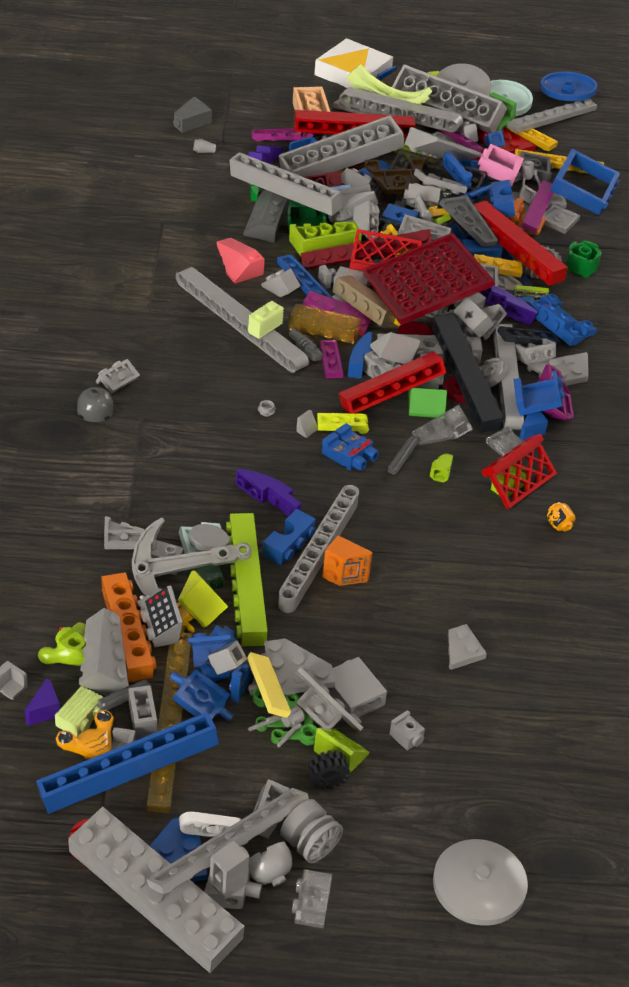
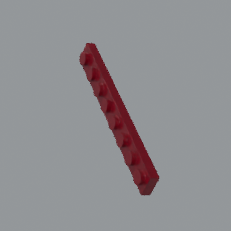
M430 229L394 235L422 241L421 245L432 241ZM384 238L373 240L378 248L386 244ZM393 240L389 243L394 251L403 246L399 240ZM362 241L360 243L364 245L368 241ZM372 242L364 246L369 255L377 250ZM354 243L301 253L302 266L309 270L319 268L322 265L331 266L351 262ZM410 243L406 248L409 251L418 247V244ZM388 245L380 249L383 256L393 253ZM362 248L355 255V259L359 260L367 257ZM403 248L397 253L406 252V250ZM377 251L375 254H373V255L370 256V257H371V258H374V257H379V256H381V255H380V253Z

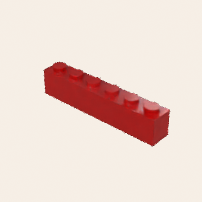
M431 352L338 393L343 409L349 414H355L446 374V369L442 357L435 352Z

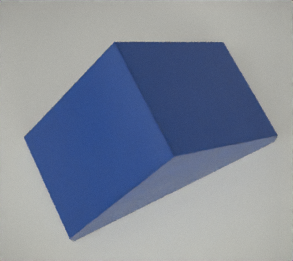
M541 411L527 414L519 439L525 440L540 433L545 435L548 420Z

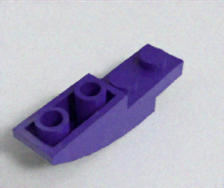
M245 469L236 470V485L250 494L252 498L262 504L269 501L287 516H290L296 509L301 511V503L293 497V489L286 484L258 472Z

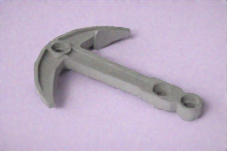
M160 518L149 525L137 541L133 552L132 571L142 594L145 597L147 595L151 596L162 590L157 587L155 581L157 576L208 565L217 566L234 563L237 559L245 561L251 557V547L247 543H240L236 547L227 545L211 548L209 551L151 558V546L154 547L157 534L165 522L163 518ZM241 548L247 549L245 553H241L239 550ZM225 551L227 555L221 557L219 553ZM142 565L146 567L144 571L138 570Z

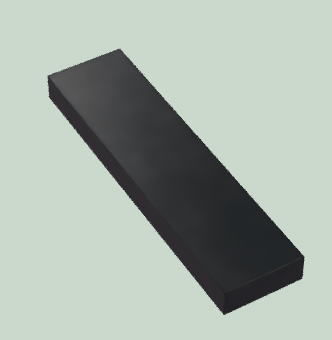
M499 326L497 330L505 342L543 345L542 339H548L555 342L556 347H559L561 344L555 333L549 331Z

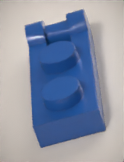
M450 152L444 153V168L457 182L462 183L469 190L471 188L472 173L467 172Z

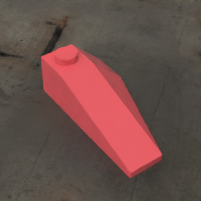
M233 238L217 241V247L220 256H222L226 274L235 284L264 275V258L257 250Z

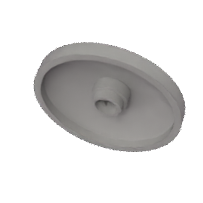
M453 64L442 69L436 76L487 96L491 93V81L488 75L474 65Z
M470 839L451 845L440 855L435 865L433 886L440 903L456 918L475 925H495L507 921L520 910L527 894L528 880L523 865L508 849L491 841Z

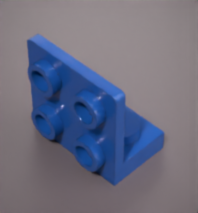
M215 632V636H206V633L193 634V638H188V643L193 646L194 668H198L202 664H211L208 655L218 647L234 642L235 638L228 634V632Z

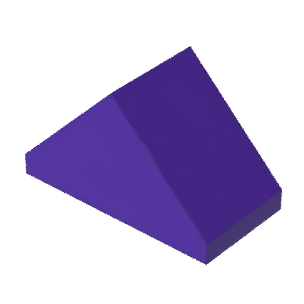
M49 679L44 681L25 709L26 724L28 725L54 719L55 714L60 710L58 698Z

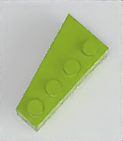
M355 221L335 222L334 225L320 223V226H311L308 223L302 227L290 224L289 241L301 256L303 252L352 244L355 241L356 231L360 228ZM362 233L359 234V239H358V240H359L360 242H361V238H362Z

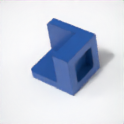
M502 130L489 133L484 137L487 149L490 144L497 147L505 146Z

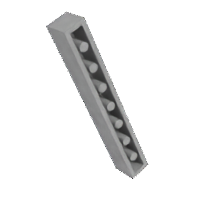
M240 152L230 159L231 176L331 216L342 208L341 192Z

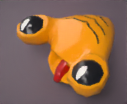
M107 710L96 712L94 720L97 728L88 729L79 734L77 738L71 731L63 730L59 732L56 737L57 745L63 750L80 754L87 759L111 751V728L114 721L112 713Z

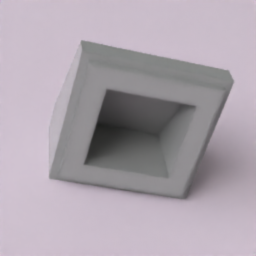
M311 410L306 411L297 418L296 432L306 438L318 430Z

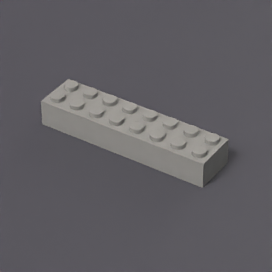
M403 65L392 86L394 89L405 92L421 91L429 87L432 90V93L429 95L430 98L421 105L459 114L462 116L463 121L476 123L477 129L488 133L496 131L507 110L503 101L407 65Z
M391 115L280 154V168L296 171L297 175L302 177L336 172L365 160H370L403 148V132Z
M104 807L100 808L68 838L69 852L209 973L243 940L244 925L191 880L184 881L176 886L173 891L164 895L149 888L147 879L169 866L170 863Z

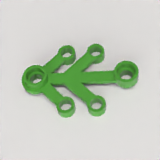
M256 688L253 692V702L258 707H266L259 688ZM295 693L286 695L289 708L297 706L295 702L299 697ZM303 711L304 725L301 724L302 728L295 731L288 740H299L305 745H314L317 727L313 725V720ZM258 717L255 724L265 721L266 717ZM278 720L276 722L258 728L257 730L263 732L266 731L268 727L286 726L283 724L282 720ZM273 730L271 741L278 744L289 731Z

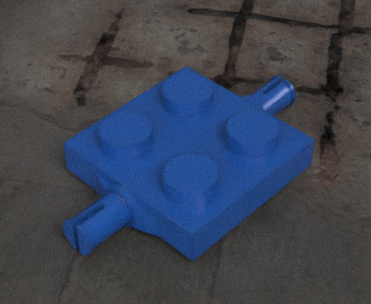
M195 669L186 678L176 671L170 676V679L180 685L178 692L172 700L195 717L208 712L211 719L219 714L229 722L234 714L224 708L230 694Z

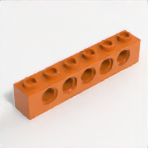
M126 572L102 576V592L107 610L118 614L120 618L128 683L153 678V669L157 668L154 656L151 657L150 655L152 653L151 643L149 640L146 641L145 638L147 637L146 626L141 625V610L136 608L138 607L137 596L132 595V580H128Z

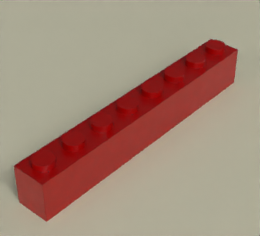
M295 110L294 129L295 132L339 134L389 115ZM391 115L402 130L403 137L407 138L410 128H415L414 117Z
M487 201L473 204L498 239V243L549 286L565 280L568 267Z

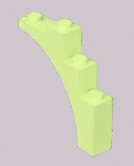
M361 64L346 77L356 89L420 105L425 103L432 93L429 87L416 92L394 89L376 79Z

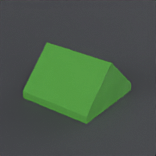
M410 389L408 392L409 416L445 418L447 390Z

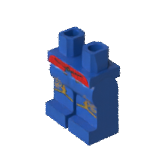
M346 423L323 439L322 454L346 466V469L349 471L354 468L362 471L367 466V459L371 462L378 459L379 451L373 448L372 440L359 436L351 430L352 426Z

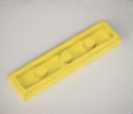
M250 652L247 660L268 712L288 718L291 710L269 657Z

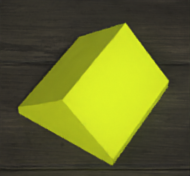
M195 570L191 571L178 601L205 628L228 606Z

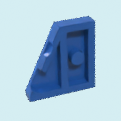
M245 660L232 673V680L229 685L231 701L239 703L254 676L248 660Z

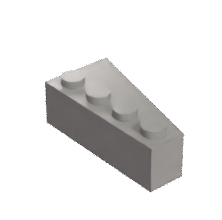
M103 608L86 620L84 635L86 646L82 652L85 659L81 664L80 670L83 672V676L79 678V684L108 696L129 685L119 615Z

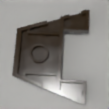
M410 158L411 169L381 170L379 160L364 161V167L385 194L392 195L404 194L405 189L409 188V183L419 184L420 179L414 175L415 169H419L422 172L424 158Z

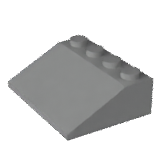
M413 127L410 128L404 144L409 146L411 151L418 153V150H420V154L428 157L429 154H432L431 157L437 160L444 158V153L450 152L456 157L458 162L459 158L470 160L482 156V153Z

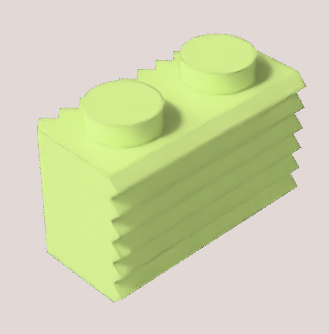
M273 301L258 308V310L249 315L248 333L259 339L283 323L284 308Z
M81 686L55 714V725L62 730L71 731L77 737L90 728L95 718V713L101 710L97 707L98 700L103 697L90 689L88 690L87 687Z

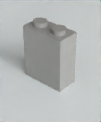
M359 657L347 660L343 664L332 668L335 687L328 688L330 691L328 694L334 700L338 698L346 706L344 709L350 715L353 713L360 717L385 705L386 689Z

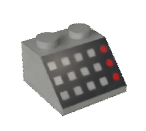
M167 586L147 599L144 603V609L141 610L142 620L147 622L148 625L146 629L148 640H152L154 648L179 643L182 619L172 587Z

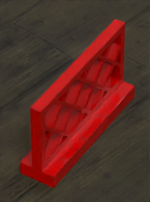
M357 229L349 269L362 271L378 264L373 262L370 257L377 251L383 258L380 262H383L392 255L397 256L396 253L403 248L408 251L406 248L408 244L417 243L418 246H421L422 241ZM360 233L367 234L370 239L364 245L358 240ZM378 236L383 237L386 241V244L380 248L373 241ZM393 240H399L403 246L394 251L389 243ZM372 242L377 250L369 255L364 246ZM388 245L393 253L385 258L380 249ZM362 248L367 257L362 260L355 259L356 252Z
M541 433L528 437L481 470L484 477L489 476L506 509L511 508L557 474L541 444V441L544 440ZM534 449H537L539 452V459L533 457ZM522 458L528 459L527 467L522 466ZM533 461L538 463L537 471L532 469ZM543 465L547 467L548 475L542 473ZM511 466L516 467L515 476L510 474ZM521 470L526 471V480L520 478ZM499 474L504 476L503 484H500L496 477ZM531 474L537 475L536 483L530 482ZM509 478L515 480L514 488L508 487ZM519 482L525 484L524 492L519 491ZM507 491L513 492L512 501H509Z

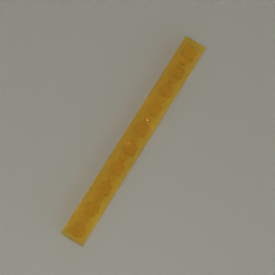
M180 633L179 643L169 644L157 732L182 722L183 707L172 700L178 692L180 685L170 679V676L176 671L182 677H187L191 650L188 638H192V633ZM176 762L151 773L147 811L170 813Z

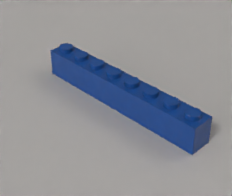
M208 712L37 780L39 793L47 813L50 814L219 745L216 727Z

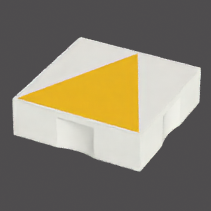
M346 38L316 59L315 75L338 83L346 88H354L346 77L361 64L376 78L377 74L392 67L393 56Z

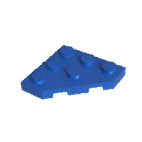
M176 818L169 822L150 847L172 864L201 846L199 835L181 832L179 818ZM207 869L201 870L190 880L192 882L207 880Z

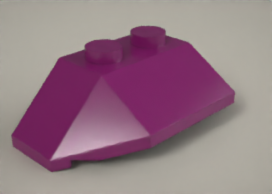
M548 363L538 382L553 379L552 371L555 370L558 377H563L560 370ZM562 379L563 387L560 388H563L565 398L562 399L563 406L544 410L541 413L551 419L572 421L574 415L571 395L566 383Z

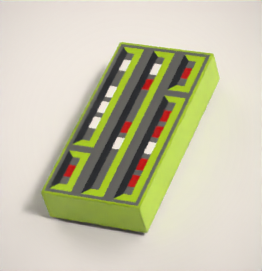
M516 285L514 296H533L534 301L540 300L541 295H548L549 288Z

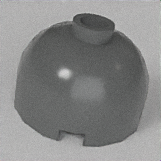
M90 387L85 389L77 400L78 415L83 416L84 420L89 422H102L107 416L110 418L114 412L112 396L103 388Z

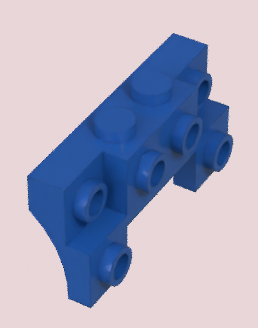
M554 294L541 295L540 300L528 301L527 303L537 310L535 319L570 346L577 345L583 339L596 335L598 331L590 321H577L561 309L563 303Z

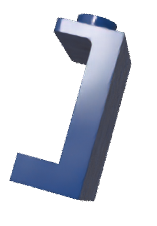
M556 370L552 371L553 379L528 385H522L521 378L513 379L516 404L520 416L563 406L562 399L565 398L563 388H560L563 387L562 377L557 376Z

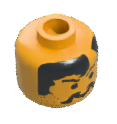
M558 502L553 504L548 509L547 514L548 521L556 531L570 530L576 519L575 514L566 503Z

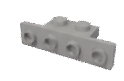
M299 667L294 671L309 686L295 704L319 727L333 728L342 718L356 732L363 729L360 725L362 721L355 714L352 713L350 715L344 709L346 707L344 703L338 698L334 700L328 694L330 691L322 683L317 684L312 679L314 675L308 669Z

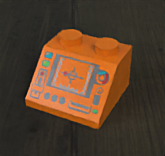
M337 536L325 549L322 577L339 586L365 583L369 580L373 552Z

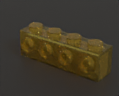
M295 304L289 315L290 330L297 328L303 333L352 344L355 343L360 333L361 318L299 304Z

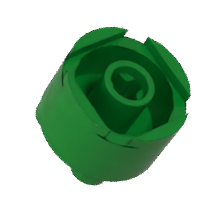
M582 240V243H577V241L571 243L566 261L567 271L574 272L585 278L590 277L591 274L598 270L602 253L599 250V246Z

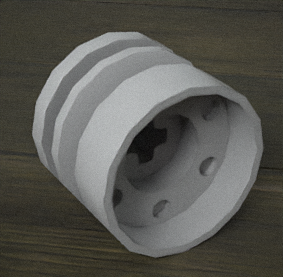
M309 799L298 805L287 816L280 830V835L291 846L297 847V852L309 863H316L328 855L339 842L343 833V827L331 815H326V811L314 799Z

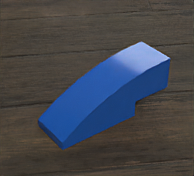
M372 332L366 333L353 348L349 361L348 377L362 378L364 356L371 352Z

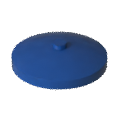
M554 72L541 79L540 88L544 94L555 99L581 101L589 99L596 94L597 82L593 78L581 73Z

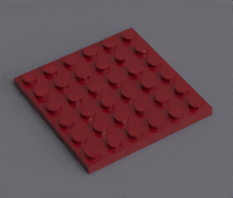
M453 232L362 270L363 276L400 325L409 323L414 319L423 317L426 314L440 310L447 305L495 286L494 279Z

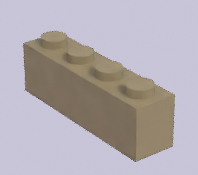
M351 275L337 278L333 293L378 325L393 324L395 320L394 315L376 292Z

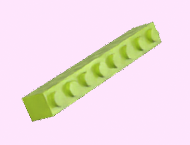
M254 513L230 514V522H226V533L230 534L228 545L236 547L240 543H247L251 547V557L248 560L241 561L237 559L233 565H230L231 577L235 578L232 580V592H236V595H233L234 607L238 608V610H235V622H239V625L236 626L237 638H241V646H265L264 641H267V623ZM241 548L239 551L245 553L247 549Z

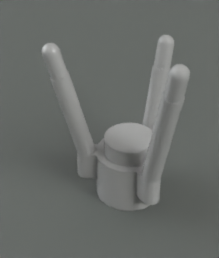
M293 706L290 708L291 713L288 718L273 715L266 718L265 721L249 727L248 731H253L282 720L286 727L290 726L292 728L277 744V747H281L295 731L302 728L300 723L305 719L300 707Z

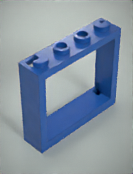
M571 149L550 191L599 215L602 209H606L620 181L618 179L620 173ZM570 164L609 184L602 199L563 179Z

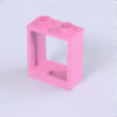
M490 144L488 149L485 148L478 165L481 166L478 171L499 181L510 180L512 186L524 158Z

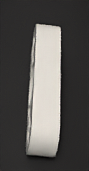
M186 812L179 817L181 832L208 837L217 836L241 820L236 817L199 812Z

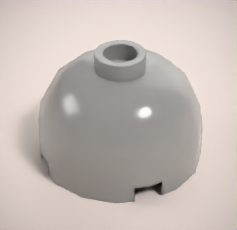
M283 841L267 847V851L261 854L258 852L250 857L248 866L250 877L255 882L263 885L272 883L273 886H277L286 881L285 875L290 872L293 864L290 849Z

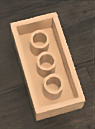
M294 87L293 106L295 110L330 112L323 87Z

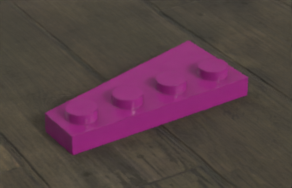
M294 128L251 130L252 139L255 141L300 140L310 136L313 137V133L295 132Z
M309 291L302 304L306 308L362 336L371 322L369 317L351 304Z

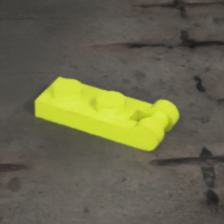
M317 413L318 431H335L346 423L352 426V431H358L360 434H366L369 431L368 418L365 414Z

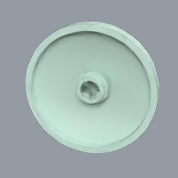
M509 80L491 81V93L494 92L517 103L516 116L526 113L531 108L533 96L528 88L520 83Z

